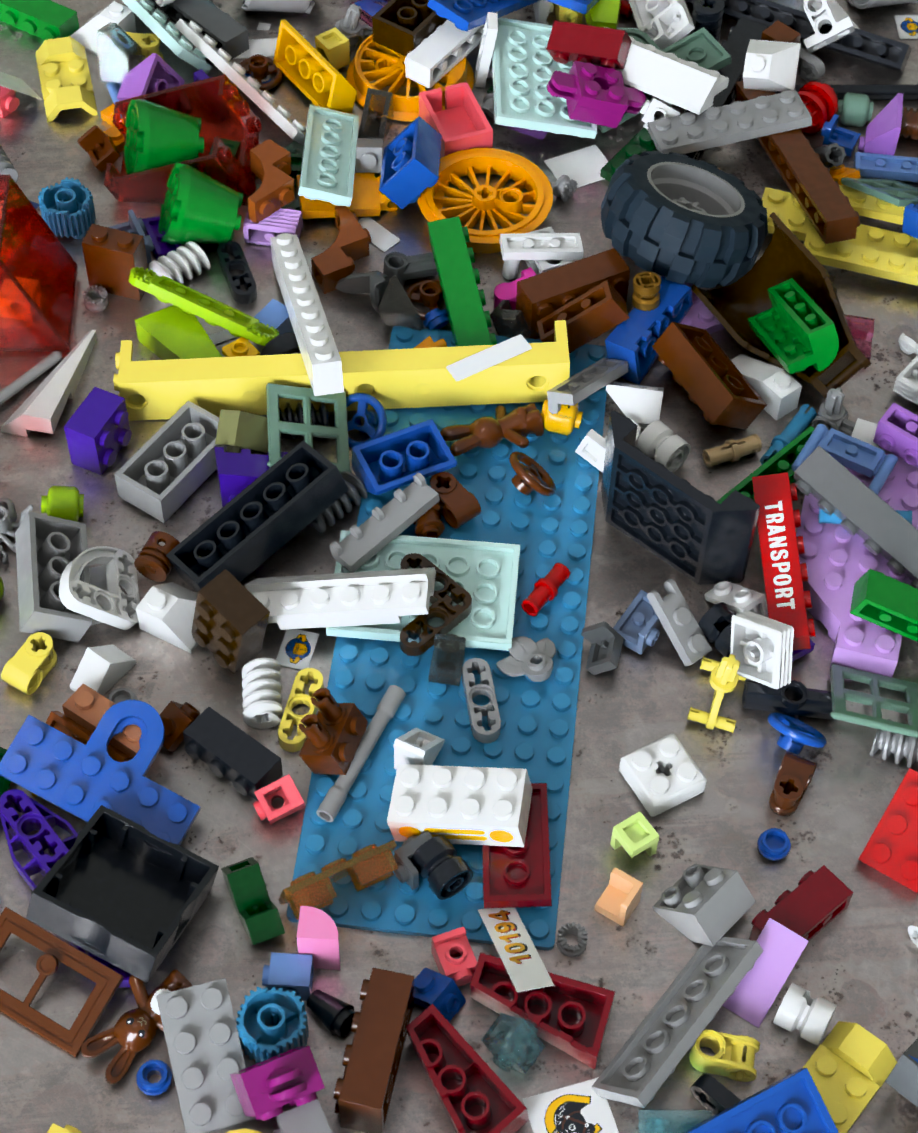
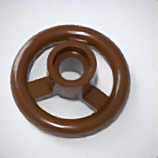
M253 55L239 63L247 71L246 73L252 75L262 85L259 88L261 91L275 88L284 76L282 71L273 64L274 59L263 55ZM276 73L273 80L262 84V80L267 75Z
M422 280L414 283L406 290L403 303L410 315L422 321L426 320L425 315L427 313L417 310L412 305V302L422 303L425 307L429 308V311L438 308V300L443 297L440 281Z
M513 452L510 454L509 461L516 472L511 481L521 493L529 495L533 490L546 496H551L555 493L556 486L553 479L540 464L524 453Z

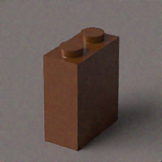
M92 224L81 242L89 287H95V285H98V287L102 286L109 294L140 301L145 291L131 285L128 279L133 267H143L144 270L148 268L144 236Z

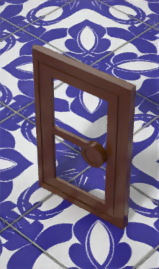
M5 907L0 915V951L11 933L46 954L40 956L37 960L36 968L40 974L23 1002L0 988V1012L72 1056L77 1057L81 1052L82 1044L91 1035L124 976ZM58 961L97 983L70 1030L30 1007L47 976L53 975L57 971Z

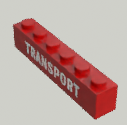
M788 472L752 477L755 503L760 506L757 524L768 616L770 619L794 628L793 651L811 649L809 637H816L814 620L813 618L807 619L806 609H812L810 590L803 591L802 582L808 581L806 563L800 564L799 555L805 554L803 536L796 537L795 528L801 527L799 509L793 510L792 501H798L796 486L794 483H789Z

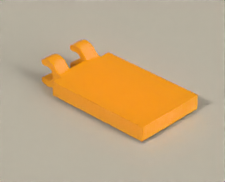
M374 173L354 174L353 197L348 209L350 212H354L357 217L380 216L381 211H397V205L379 191L381 175L375 178ZM296 175L297 192L299 190L300 175ZM298 195L302 219L335 218V205L317 199L310 200Z

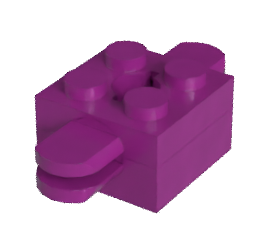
M574 61L569 73L554 71L547 84V90L552 96L566 99L570 119L615 129L625 112L638 114L646 101L645 94L642 91L624 86L621 71L580 61Z
M310 1046L293 1048L230 1074L244 1115L256 1117L257 1120L262 1119V1121L282 1114L281 1106L290 1103V1106H301L317 1099L316 1092L325 1088Z

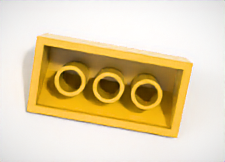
M285 19L281 20L273 64L314 105L352 113L357 91Z

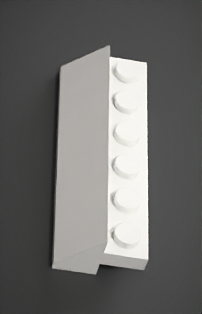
M628 0L638 30L645 32L661 50L683 39L695 29L685 0Z
M631 36L629 37L632 42L624 70L615 68L622 72L625 85L698 115L713 106L714 96L726 89L729 78L720 75L718 71L700 67L696 62L683 60L673 53H666L656 49L653 45L638 42Z
M435 567L256 578L245 584V587L270 611L268 623H277L280 630L401 623V616L429 614L430 596H434L436 570Z

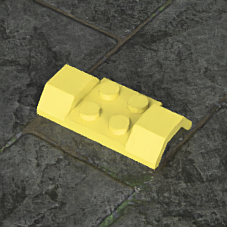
M70 36L45 40L35 55L47 122H53L61 110L83 108L93 116L98 115L85 47Z
M838 1021L803 1068L808 1069L838 1132L848 1133L884 1084L897 1061L887 1044L857 1023Z

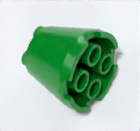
M131 99L125 121L127 132L126 145H124V162L127 176L134 179H146L168 175L176 163L186 164L198 170V153H203L204 138L199 137L201 118L144 99Z
M176 163L169 175L166 184L169 188L166 191L164 205L162 204L160 209L158 232L159 234H163L161 231L166 232L162 236L161 242L167 244H186L192 241L196 244H221L232 241L234 230L238 231L241 224L242 216L237 213L243 201V193L237 192L189 165Z

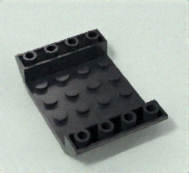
M613 410L609 418L601 485L605 521L698 585L717 584L722 581L741 583L745 578L760 506L750 497L744 496L736 490L721 504L716 502L710 495L702 493L687 480L678 477L666 469L663 464L654 461L642 453L639 448L635 447L638 425L633 423L628 417H624Z

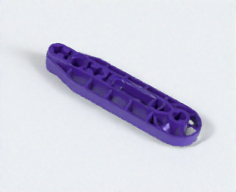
M11 789L4 792L0 797V818L14 867L31 890L34 891L37 886L30 876L40 872L45 877L57 860L62 858L72 848L78 833L68 821L29 797L22 790ZM16 810H17L19 813H22L23 815H22L21 817H19V816H18V813L16 812ZM58 825L69 832L71 836L61 840L53 828ZM8 830H9V831L11 832V834L13 835V838H12L11 840H10V837H9ZM32 831H39L34 835H28ZM23 849L31 861L22 867L15 858V851ZM48 849L50 855L44 854V850ZM71 943L75 948L79 949L80 951H82V952H84V953L86 954V952L84 951V949H82V948H80L79 946H77V945ZM89 952V956L124 976L118 988L131 987L129 984L131 974Z

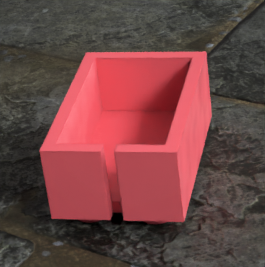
M467 82L445 87V110H442L441 88L419 92V116L442 135L440 158L465 149L493 148V129Z

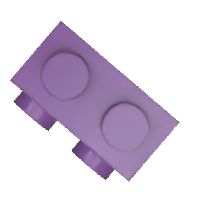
M893 403L878 421L873 442L883 450L890 451L904 459L906 463L918 467V415Z

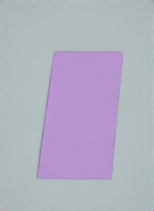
M769 918L756 940L763 949L762 954L756 960L753 968L746 973L737 985L735 992L722 1005L757 1028L761 1025L809 942Z

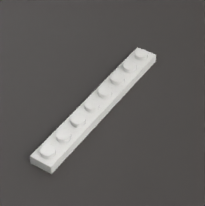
M180 18L174 27L292 140L304 145L306 127L297 119L293 121L290 118L292 113L280 104L277 106L274 103L277 99L266 90L262 92L259 89L262 85L253 77H247L245 75L247 71L237 62L232 63L230 61L232 56L222 48L218 50L215 47L218 43L207 34L203 35L201 33L203 29L192 20L190 23H187Z

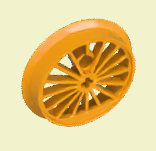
M373 34L360 44L355 57L347 69L346 80L357 91L355 101L369 112L387 119L414 121L419 116V96H410V87L417 86L419 92H424L426 89L423 85L405 77L404 61L406 56L374 42ZM466 57L431 87V89L441 88L442 110H445L446 86L467 82L470 89H473L474 72ZM392 85L387 92L381 90L386 86ZM402 85L406 86L405 96L395 95Z
M472 148L442 157L440 159L437 183L431 188L427 187L421 193L417 202L428 222L458 216L460 217L461 224L468 221L465 224L470 242L466 243L467 248L472 247L474 253L488 254L501 252L499 244L500 234L528 233L538 230L552 208L553 191L545 173L525 157L501 149ZM475 174H487L485 185H479ZM491 174L502 176L494 187L490 186ZM468 176L473 189L461 180L460 177ZM510 179L516 181L511 186L503 188ZM452 183L459 190L449 187V184ZM527 189L529 192L522 193L521 190ZM534 201L536 205L523 203ZM481 218L479 230L472 229ZM485 218L487 219L491 230H484ZM496 222H497L501 227H503V229H498Z

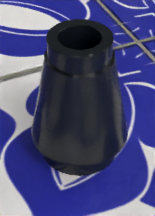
M319 989L315 990L309 996L306 1006L311 1009L332 1035L338 1034L340 1037L348 1035L351 1032L355 1014L354 1006Z

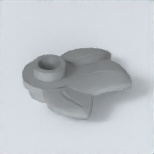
M525 636L512 638V648H509L510 656L496 663L497 668L508 676L518 677L526 675L531 681L542 682L551 676L554 667L552 658L556 654V647L553 641L548 638H543L535 643L531 638Z

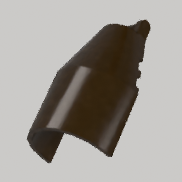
M773 212L769 215L773 220L775 228L771 243L749 272L736 283L719 289L703 290L696 287L695 284L690 287L741 347L786 371L750 328L748 318L773 308L767 289L793 278L834 322L838 334V353L826 369L818 372L811 365L802 372L792 374L814 386L826 399L829 389L840 388L862 368L866 369L872 363L856 345L827 270Z

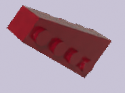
M480 952L470 984L471 998L595 1070L613 1006L615 991L548 972L554 986L517 993L501 958Z
M433 1004L406 1026L409 1040L456 1133H515L529 1121L527 1108Z

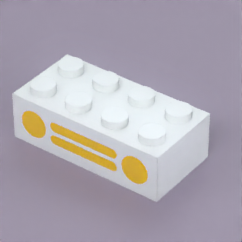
M398 764L387 817V824L394 841L404 842L413 835L419 836L428 831L432 837L438 835L446 836L451 844L524 847L533 790L527 769Z

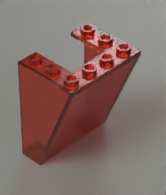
M225 74L115 102L112 123L125 137L124 145H126L127 127H125L126 114L131 99H144L194 117H200L201 131L199 137L204 138L203 153H198L199 158L178 163L189 165L237 192L243 193L241 205L248 206L247 198L256 192V174L251 171L250 150L259 145V132L262 130V124L259 117L255 116L250 109L248 102L241 97L236 85L231 83ZM121 115L124 119V125L121 121ZM220 138L240 142V153L237 160L232 155L230 148ZM213 145L212 154L209 155L211 147ZM123 152L121 173L112 163H107L104 185L118 202L164 203L166 191L169 188L166 184L171 170L176 163L127 175Z
M0 175V351L70 352L78 265L10 175Z

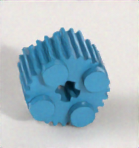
M68 177L61 180L60 184L55 183V186L51 185L50 189L48 186L41 188L42 191L39 192L38 196L42 221L48 235H60L61 238L72 236V238L77 240L84 238L89 227L95 223L96 219L91 191L85 188V185H81L79 179H68Z
M257 987L256 992L251 990L250 996H244L245 1002L240 1005L241 1011L237 1012L238 1018H236L241 1047L244 1049V1054L249 1055L250 1060L255 1059L257 1064L293 1048L307 1045L309 1036L307 1012L305 1011L304 1002H301L300 996H296L295 991L290 992L287 990L283 992L281 987L279 990H276L275 987H272L271 990H268L267 987L263 989Z

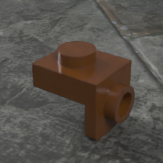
M94 125L77 140L78 144L89 154L94 166L101 173L107 167L113 165L121 156L112 139L97 125Z
M170 701L160 714L165 728L163 746L167 750L173 752L184 740L183 731L200 715V712L188 702L180 704Z

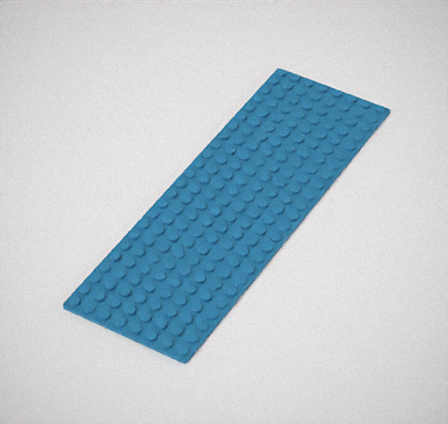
M394 326L388 349L414 348L428 336H431L433 342L443 338L446 341L447 347L455 346L452 331ZM495 335L497 344L512 338ZM525 338L528 343L542 342L540 339ZM584 344L572 353H569L570 377L602 358H607L606 346ZM606 386L578 403V411L583 412L580 428H573L570 435H562L544 429L543 436H536L535 434L526 436L529 440V445L526 448H520L503 438L495 447L482 448L477 446L464 454L454 456L457 466L442 471L451 473L468 492L475 496L480 504L481 513L457 529L452 528L441 515L440 521L443 522L445 529L438 538L520 545L512 638L525 636L531 638L535 643L543 638L553 641L556 647V654L552 658L554 667L551 676L547 680L534 682L528 679L526 675L511 677L501 672L497 668L496 663L510 656L509 651L433 645L419 656H408L401 650L400 642L336 637L327 689L331 692L337 703H354L369 725L377 711V706L390 685L402 688L406 696L394 717L389 720L333 822L322 820L318 817L316 811L339 775L314 774L312 772L287 907V919L289 921L298 922L300 906H310L327 913L337 927L432 938L433 936L464 926L469 942L494 944L478 912L479 909H485L483 901L482 845L452 844L457 850V856H461L473 871V877L464 889L448 899L440 900L429 887L428 878H423L419 874V887L412 890L407 882L401 883L393 871L394 850L401 847L404 843L394 841L387 824L397 770L394 768V743L396 738L415 728H419L445 739L432 765L527 769L531 784L547 783L552 906L515 908L535 948L547 951L554 948L584 638L581 633L582 629L585 628L599 470L577 454L575 450L591 429L603 437L607 395ZM533 402L541 413L544 402ZM530 403L384 409L387 416V427L384 436L433 419L440 432L441 429L447 426L471 424L477 418L484 416L495 418V409L500 405L506 408L508 414L518 407H523ZM457 440L445 442L450 449L451 445ZM521 452L540 464L553 479L556 486L555 493L551 496L540 494L535 490L529 495L521 493L511 481L516 472L510 464V454ZM433 475L425 478L428 486H430V480ZM409 483V484H407V485H404V486H401V487H398V488L403 491V490H404L406 487H408L411 483ZM398 488L377 496L367 492V498H361L357 526L359 527L372 516V510L375 507L381 509L394 498V492ZM411 524L399 535L417 536L415 533L416 525ZM555 563H562L570 571L569 578L559 587L557 596L553 600L548 601L536 616L528 615L522 609V602L535 589L534 584L540 578H544ZM471 658L485 660L491 669L501 719L500 736L491 743L477 741L473 737L462 682L463 664ZM477 670L472 671L475 677V685L480 684V674ZM477 695L472 699L475 704L480 706L490 702V699L485 695ZM482 716V726L485 728V731L491 730V727L488 726L487 716Z

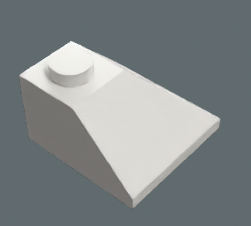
M114 1L97 12L70 37L82 44L86 51L107 60L113 55L115 43L117 42L109 33L112 29L119 27L124 32L137 33L134 12L130 8Z
M750 39L743 72L744 89L776 92L795 90L801 43Z
M615 381L606 385V391L626 417L634 420L641 429H645L652 422L660 420L664 388Z
M174 582L152 586L136 607L139 629L192 653L198 645L191 632L197 593Z

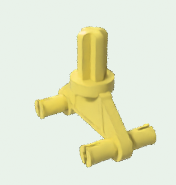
M729 654L728 657H723L721 662L703 656L700 669L711 672L709 682L715 689L709 713L690 707L687 720L706 724L705 728L710 730L716 727L733 733L736 720L718 716L724 693L732 692L739 680L743 682L746 680L745 677L737 674L740 661L735 659V655Z

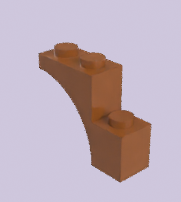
M271 139L265 140L250 150L251 171L262 181L257 191L247 198L249 219L256 224L295 200L294 178L289 176L292 173L291 152Z
M343 205L335 206V225L339 231L336 240L324 252L311 258L312 277L324 294L337 290L335 288L337 282L355 271L353 261L369 256L371 236L366 228L363 229L359 224L356 214L350 212L348 207Z

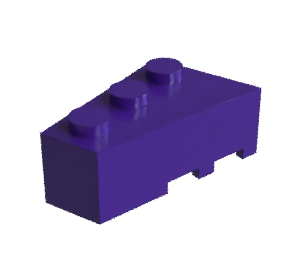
M214 447L222 507L269 469L267 466L269 461L268 453L267 455L251 454L250 449H241L240 453L224 452L223 447ZM281 452V457H284L288 452Z

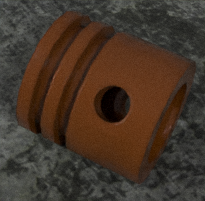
M904 107L899 137L901 138V135H904V138L907 139L909 136L911 140L918 141V109L913 111L914 108L907 110V107Z
M162 531L153 532L135 559V568L144 577L152 581H165L171 569H173V565L166 554L180 542L168 533ZM159 542H164L165 545L160 546Z

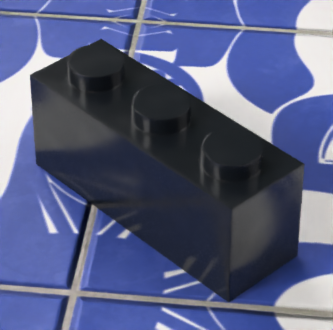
M211 707L205 709L183 731L184 748L188 755L195 760L201 759L216 776L227 778L242 795L246 796L248 794L257 800L255 791L277 781L283 775L282 762L279 756Z

